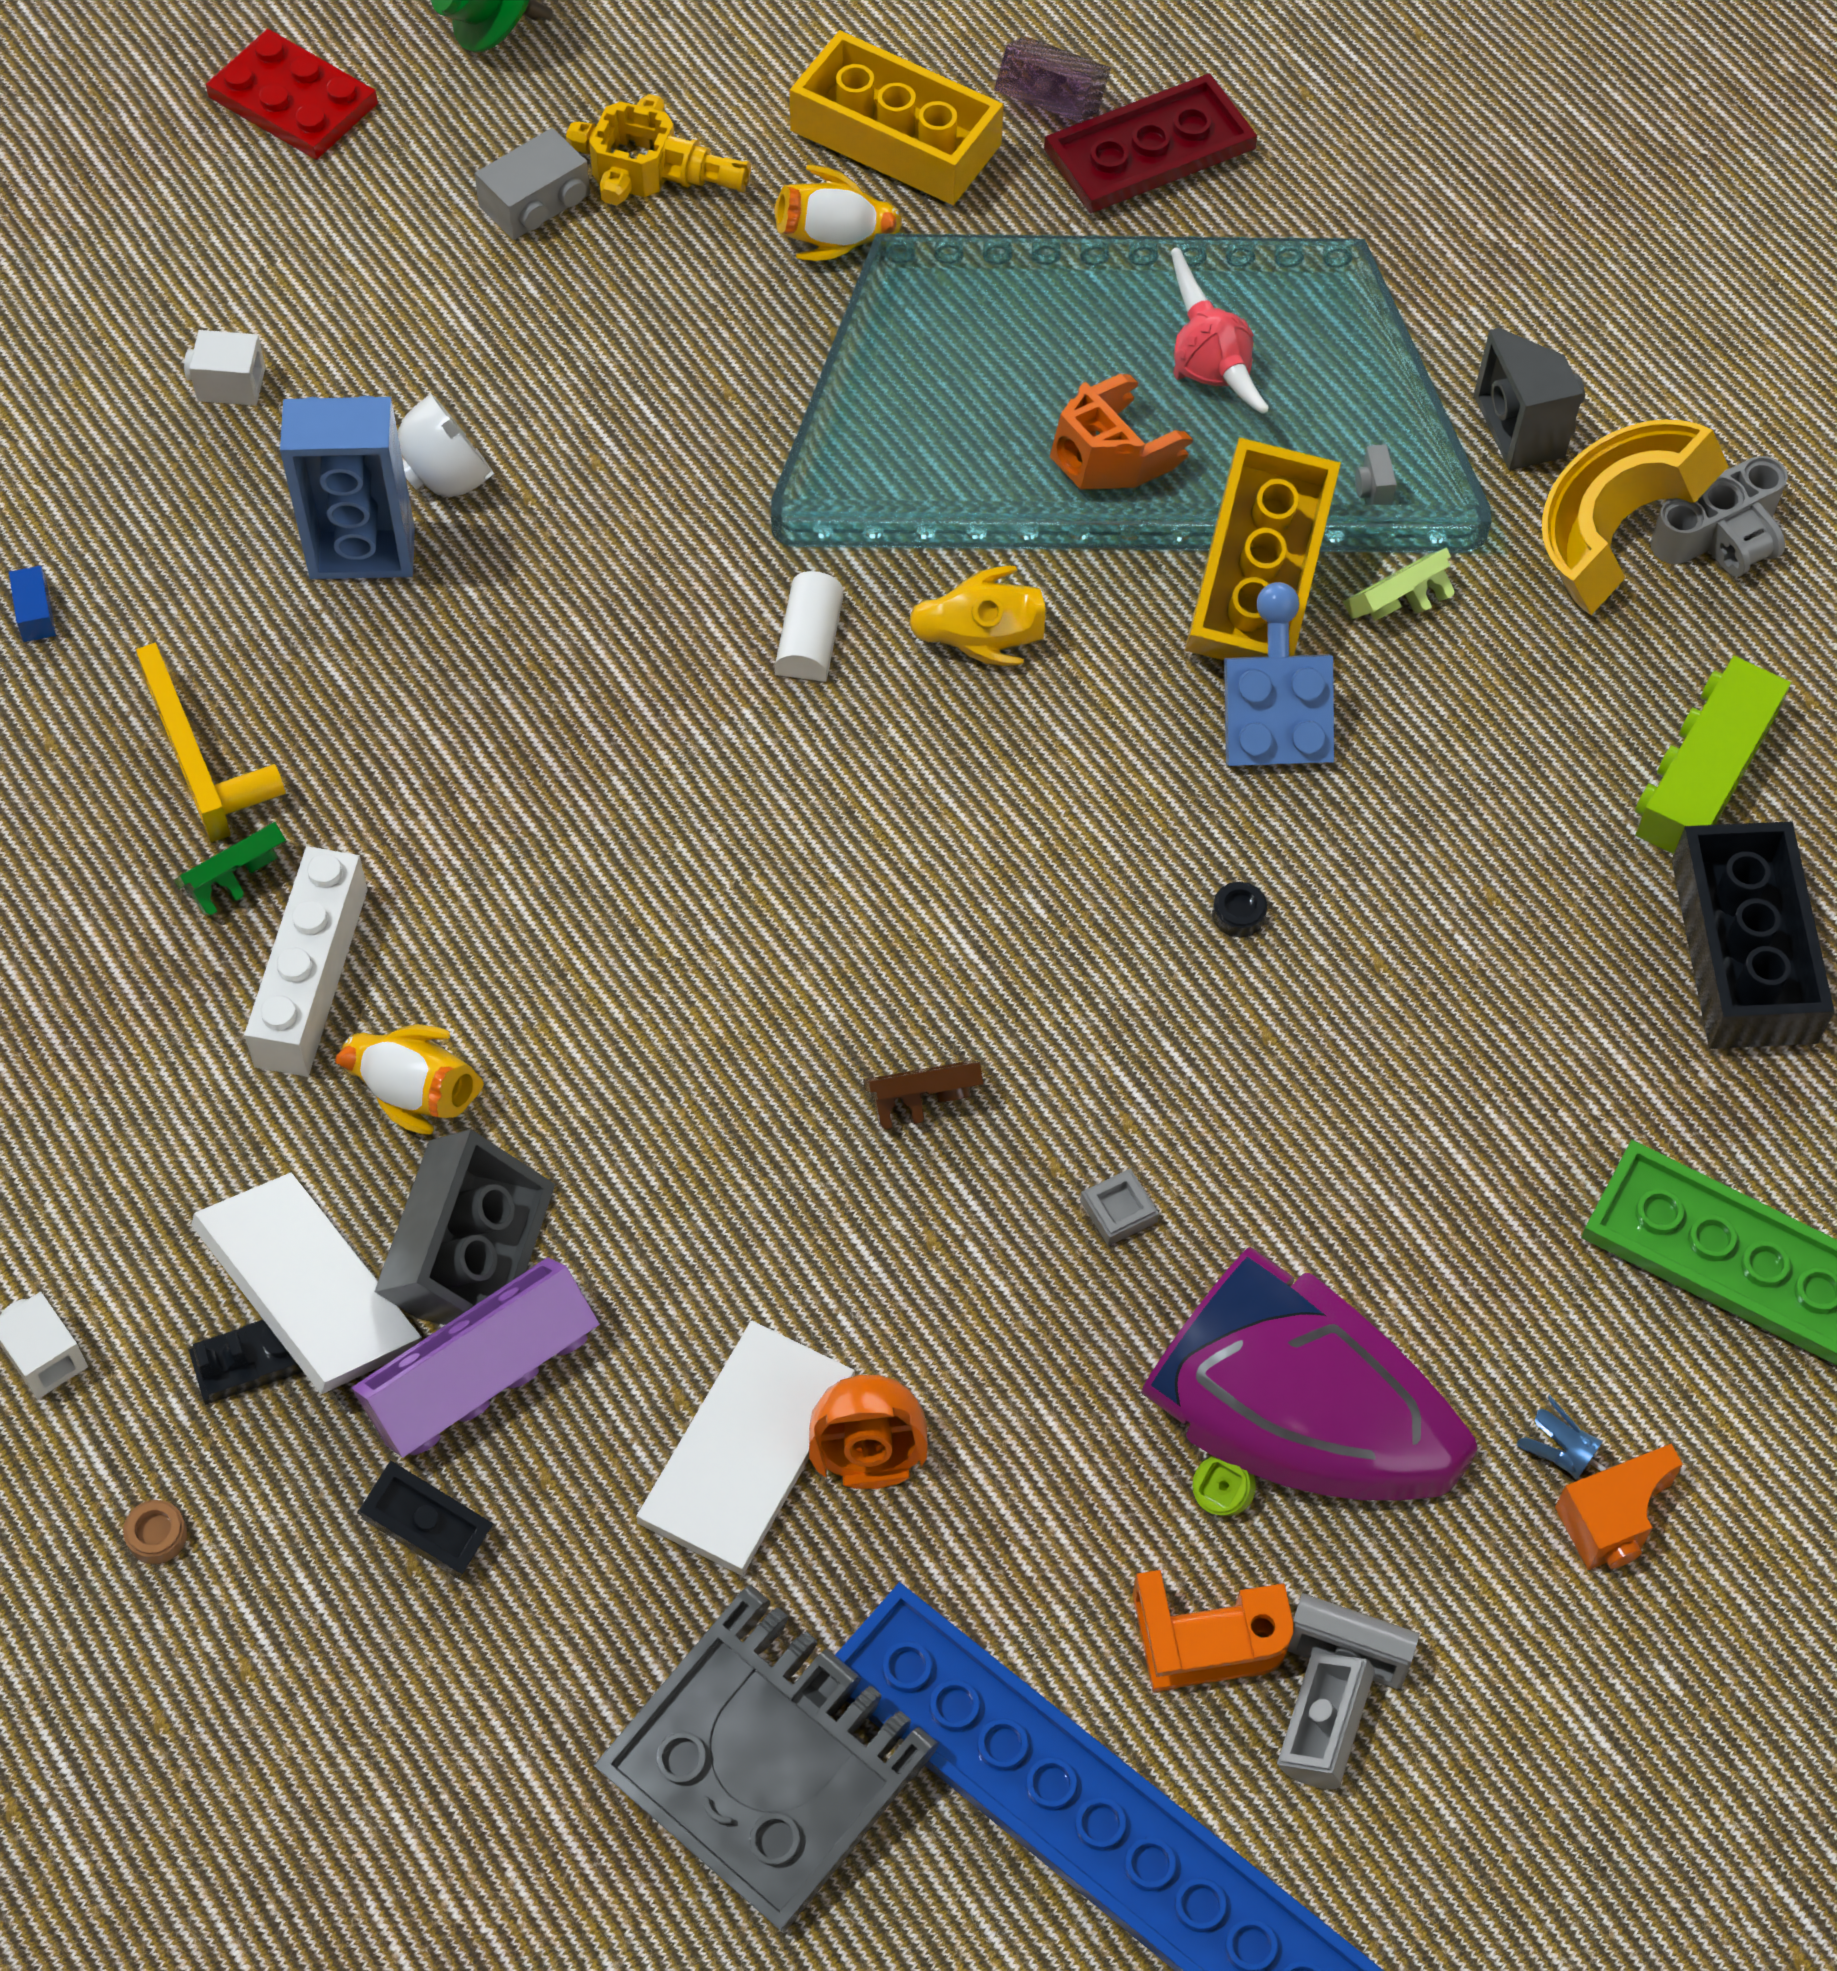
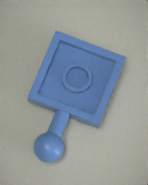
M1274 582L1268 584L1260 591L1257 597L1258 613L1267 622L1268 657L1224 658L1226 764L1228 766L1334 762L1333 656L1330 654L1289 656V621L1298 612L1299 597L1296 591L1286 583Z

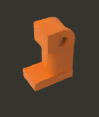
M1161 1570L1136 1574L1132 1596L1153 1693L1185 1686L1265 1675L1275 1671L1283 1663L1293 1635V1618L1284 1583L1239 1590L1236 1604L1232 1607L1170 1616Z

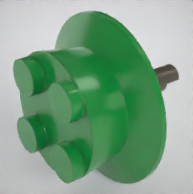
M431 0L432 6L438 14L452 18L456 40L463 48L471 52H484L498 45L514 29L522 15L532 20H536L540 16L550 21L553 14L550 7L536 0Z

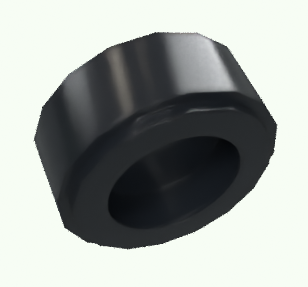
M1239 881L1223 886L1217 892L1212 909L1214 924L1220 931L1233 937L1242 938L1255 934L1265 922L1268 906L1266 897L1259 888L1250 883Z

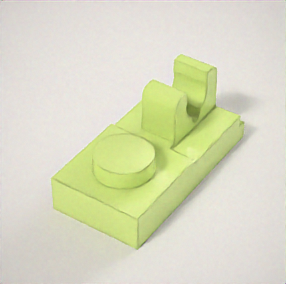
M1444 548L1423 556L1344 600L1343 603L1351 619L1370 613L1374 621L1401 608L1402 605L1398 598L1403 595L1406 596L1415 613L1426 611L1432 608L1426 595L1428 587L1434 590L1439 601L1452 597L1454 595V588L1444 570L1451 566L1448 558L1451 557L1448 549Z

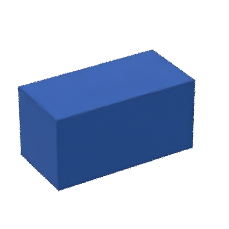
M42 566L9 571L16 622L23 642L56 636L49 589Z

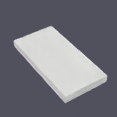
M292 1172L194 1213L191 1223L193 1229L320 1394H324L389 1363L421 1341L422 1337L397 1305L374 1292L378 1281Z
M751 1320L636 1516L637 1524L743 1576L809 1460V1425L812 1410L829 1387L842 1379L855 1376V1370Z

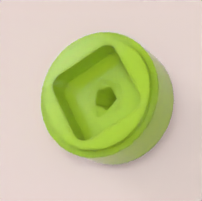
M1214 1456L1203 1461L1193 1477L1192 1486L1196 1501L1204 1510L1215 1515H1237L1251 1504L1255 1495L1256 1482L1253 1474L1248 1473L1247 1470L1242 1469L1240 1466L1226 1463Z

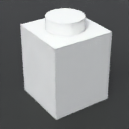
M198 330L194 350H187L184 362L185 377L187 380H192L197 401L257 406L265 372V362L258 334Z
M41 1291L29 1299L13 1302L0 1314V1345L37 1400L88 1368L78 1344Z

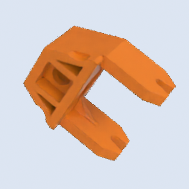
M1120 373L1093 386H1090L1087 382L1082 383L1077 396L1069 401L1060 414L1050 458L1080 490L1136 488L1174 470L1189 455L1184 448L1192 444L1193 439L1185 431L1174 430L1145 444L1117 415L1134 401L1135 397L1130 391L1138 387V382L1131 375Z

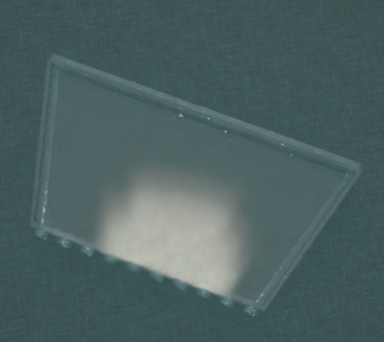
M876 234L771 499L772 535L778 542L792 547L1209 551L1232 457L1240 437L1341 462L1319 552L1434 553L1447 548L1449 553H1465L1481 547L1486 542L1492 521L1487 498L1366 240L1344 238ZM1176 247L1181 249L1194 278L1214 308H1220L1226 312L1234 313L1242 319L1244 318L1251 328L1254 336L1250 377L1269 407L1266 413L1262 414L1253 409L1230 386L1203 384L1188 377L1180 380L1175 378L1173 371L1175 367L1174 349L1176 338L1181 329L1190 320L1178 285L1171 255L1172 249ZM1120 373L1131 375L1138 382V387L1130 391L1135 397L1134 401L1117 415L1145 444L1174 430L1185 431L1193 439L1192 444L1184 448L1189 455L1174 470L1136 488L1080 490L1050 458L1060 414L1069 401L1077 396L1082 383L1087 382L1090 386H1093ZM1387 444L1397 484L1393 504L1367 505L1366 498H1359L1356 492V468L1363 467L1367 446Z

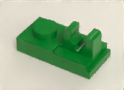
M273 822L181 874L173 881L179 890L184 887L186 892L192 895L205 916H211L218 912L211 901V884H215L217 888L225 889L233 902L243 897L244 893L233 871L245 865L251 874L279 857L274 848L285 842L286 839L276 822Z

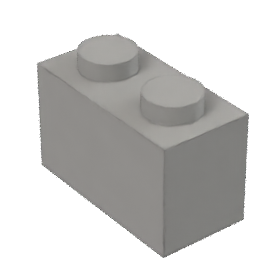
M554 128L548 129L474 173L479 207L512 240L517 239L530 230L539 228L545 221L565 209L579 204L590 195L587 160Z

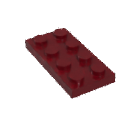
M1208 73L1045 136L1044 150L1091 214L1256 149L1258 135L1213 76Z

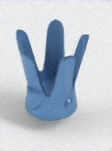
M1549 1394L1548 1399L1571 1427L1545 1409L1537 1411L1535 1422L1565 1451L1527 1437L1519 1439L1517 1446L1554 1462L1559 1467L1568 1471L1576 1480L1588 1463L1600 1471L1606 1470L1603 1465L1592 1459L1603 1441L1581 1430Z

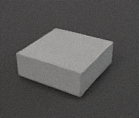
M1131 1168L1081 1192L1080 1202L1108 1246L1158 1222L1159 1213Z

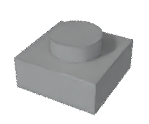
M1387 444L1367 446L1363 467L1356 468L1355 472L1356 492L1359 498H1366L1370 518L1390 516L1397 484Z

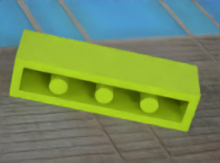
M1734 655L1723 674L1714 670L1700 697L1707 701L1701 711L1692 707L1682 725L1679 736L1685 738L1680 749L1670 745L1657 770V774L1663 776L1658 787L1648 783L1637 803L1634 812L1642 815L1635 836L1674 854L1685 826L1716 825L1776 719L1792 682Z

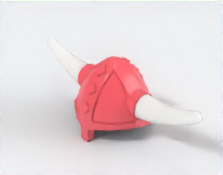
M1177 247L1172 249L1171 255L1178 285L1190 320L1181 329L1176 338L1174 349L1175 367L1173 371L1175 378L1180 380L1188 377L1203 384L1230 386L1249 406L1262 414L1266 413L1269 407L1250 377L1254 336L1251 328L1244 318L1242 319L1236 314L1226 312L1220 308H1214L1194 278L1181 249Z

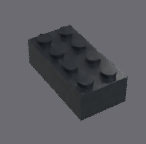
M1793 821L1685 826L1671 861L1709 1049L1818 1044L1835 1011Z

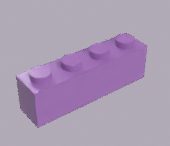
M547 1257L351 1387L385 1445L402 1458L408 1454L417 1455L433 1447L441 1438L440 1432L458 1420L465 1422L483 1413L490 1405L489 1399L505 1388H517L532 1380L539 1372L538 1366L554 1355H566L578 1349L586 1342L588 1338L586 1334L599 1326L600 1323L567 1266Z

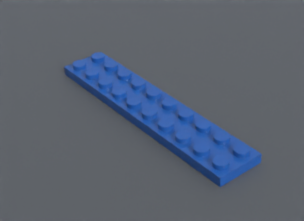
M901 1582L892 1589L835 1654L836 1657L861 1677L858 1686L846 1700L849 1704H852L861 1692L869 1686L877 1690L882 1695V1698L875 1712L868 1718L871 1722L881 1729L888 1718L894 1716L898 1711H902L911 1719V1723L902 1738L898 1740L897 1743L899 1745L915 1728L921 1727L939 1743L937 1750L925 1765L928 1769L1174 1971H1384Z

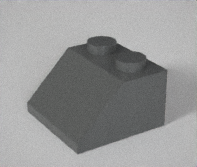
M1501 328L1489 330L1473 395L1508 470L1565 458L1570 438L1575 434V421L1580 404L1585 399V389L1581 377L1578 374H1573L1565 355Z

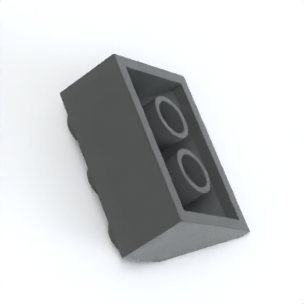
M472 1129L429 1140L374 1292L418 1319L443 1325L448 1324L526 1272L555 1183Z

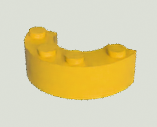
M1667 419L1633 424L1616 430L1589 445L1561 472L1553 484L1544 506L1542 536L1546 551L1568 593L1588 614L1592 615L1625 579L1611 550L1613 534L1622 520L1638 507L1659 499L1678 498L1695 503L1729 467L1712 429L1689 421Z

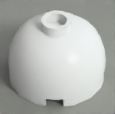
M432 394L414 406L404 417L398 429V438L401 454L405 459L403 465L406 479L416 490L425 485L437 495L446 497L463 495L477 488L495 474L478 449H475L468 440L464 431Z

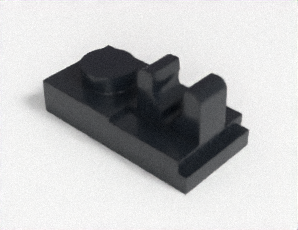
M264 1320L194 1343L193 1348L188 1349L205 1405L303 1373V1370Z
M391 1460L357 1512V1514L362 1516V1520L457 1579L462 1576L494 1524Z

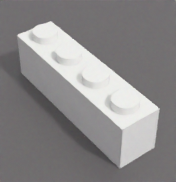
M309 846L305 848L244 1034L254 1068L309 1077L368 890L360 855Z

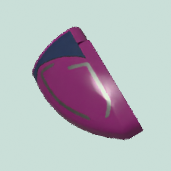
M1252 1247L1247 1248L1234 1261L1197 1306L1171 1342L1142 1388V1395L1185 1426L1190 1423L1186 1433L1187 1439L1210 1455L1226 1463L1240 1466L1250 1474L1277 1484L1326 1496L1356 1500H1411L1442 1496L1450 1492L1470 1467L1477 1453V1443L1474 1436L1453 1408L1421 1371L1385 1335L1311 1273L1302 1274L1294 1283L1295 1278Z

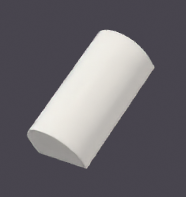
M816 571L803 572L794 577L775 662V675L827 681L843 601V587L834 577Z

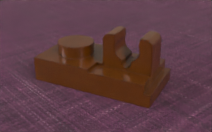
M974 1060L863 1079L865 1090L870 1092L872 1098H874L878 1124L884 1129L892 1128L890 1112L895 1106V1100L898 1098L901 1099V1103L909 1108L911 1122L918 1124L924 1119L921 1094L936 1093L937 1102L953 1101L971 1097L969 1087L984 1084L980 1062Z

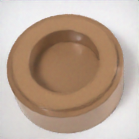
M150 1500L139 1504L129 1513L124 1523L123 1536L130 1552L136 1559L147 1564H161L170 1561L181 1552L187 1540V1526L182 1514L173 1504L163 1500Z

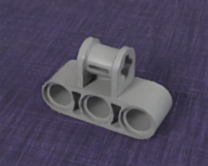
M1768 456L1753 457L1724 471L1695 503L1678 498L1666 501L1660 510L1650 540L1651 550L1654 555L1666 563L1681 564L1709 551L1724 570L1735 577L1744 575L1749 571L1750 565L1764 558L1774 559L1781 556L1785 550V539L1781 528L1772 517L1788 479L1787 470L1784 465Z

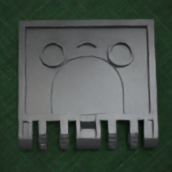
M749 1585L737 1595L593 1766L780 1931L785 1933L905 1785L926 1765L937 1750L939 1743L921 1727H917L906 1737L888 1761L884 1763L881 1759L902 1738L911 1723V1719L902 1711H898V1713H895L894 1716L886 1720L877 1735L865 1747L851 1734L860 1728L866 1719L875 1712L882 1695L872 1686H869L861 1692L837 1722L830 1716L839 1710L854 1692L861 1677L826 1649L814 1659L794 1684L790 1683L787 1679L793 1676L813 1653L817 1640L808 1632H804V1634H801L792 1641L773 1667L770 1666L759 1654L765 1651L782 1633L789 1616L776 1607L763 1618L762 1622L742 1642L740 1639L754 1628L764 1616L771 1603L755 1587Z

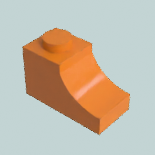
M1672 1443L1564 1487L1555 1509L1587 1570L1605 1563L1608 1564L1610 1569H1616L1634 1561L1642 1554L1641 1548L1653 1529L1647 1518L1648 1502L1656 1494L1672 1485L1683 1465Z

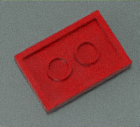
M268 28L206 83L210 99L315 160H318L378 104L375 89Z

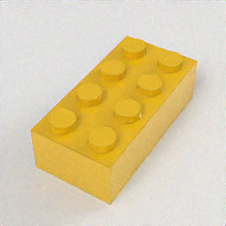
M841 30L835 34L789 90L790 131L953 206L1002 145L1003 103Z
M1239 437L1232 457L1184 651L1224 660V658L1268 657L1267 622L1258 613L1257 597L1260 591L1268 584L1282 582L1290 585L1299 597L1298 612L1289 621V656H1294L1341 462Z

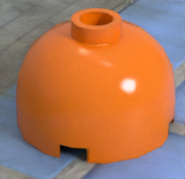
M857 1375L842 1379L825 1391L812 1410L809 1425V1459L817 1472L827 1478V1469L834 1474L843 1476V1486L854 1489H880L900 1484L910 1478L909 1468L916 1465L918 1461H920L922 1467L927 1460L928 1438L924 1411L910 1389L897 1380L880 1375Z

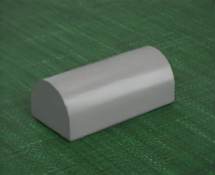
M1302 1593L1293 1619V1635L1287 1651L1309 1659L1312 1651L1368 1659L1375 1669L1372 1681L1395 1689H1401L1412 1663L1420 1633Z
M1312 1651L1277 1762L1279 1768L1289 1777L1306 1785L1321 1789H1337L1340 1787L1375 1673V1669L1368 1659Z

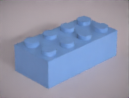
M360 396L350 398L307 397L303 399H283L280 452L309 579L413 577L415 526L391 397Z

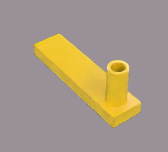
M156 642L136 649L145 682L210 842L231 836L225 815L286 794L276 765L272 764L213 784Z

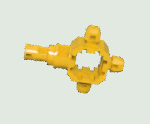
M648 94L641 98L637 105L621 101L605 107L597 126L593 123L573 122L566 133V141L576 151L591 155L592 175L600 186L601 200L608 204L617 206L625 201L629 194L647 197L660 192L664 182L667 180L680 183L686 188H689L692 184L703 186L705 181L742 193L745 192L746 186L749 183L751 174V163L749 161L713 156L711 149L700 146L698 140L692 139L689 141L677 138L674 135V124L665 112L664 100L660 96ZM629 140L635 141V146L647 149L654 145V151L648 150L646 155L639 153L636 159L630 158V153L615 150L612 154L611 148L617 149L619 144L627 145Z

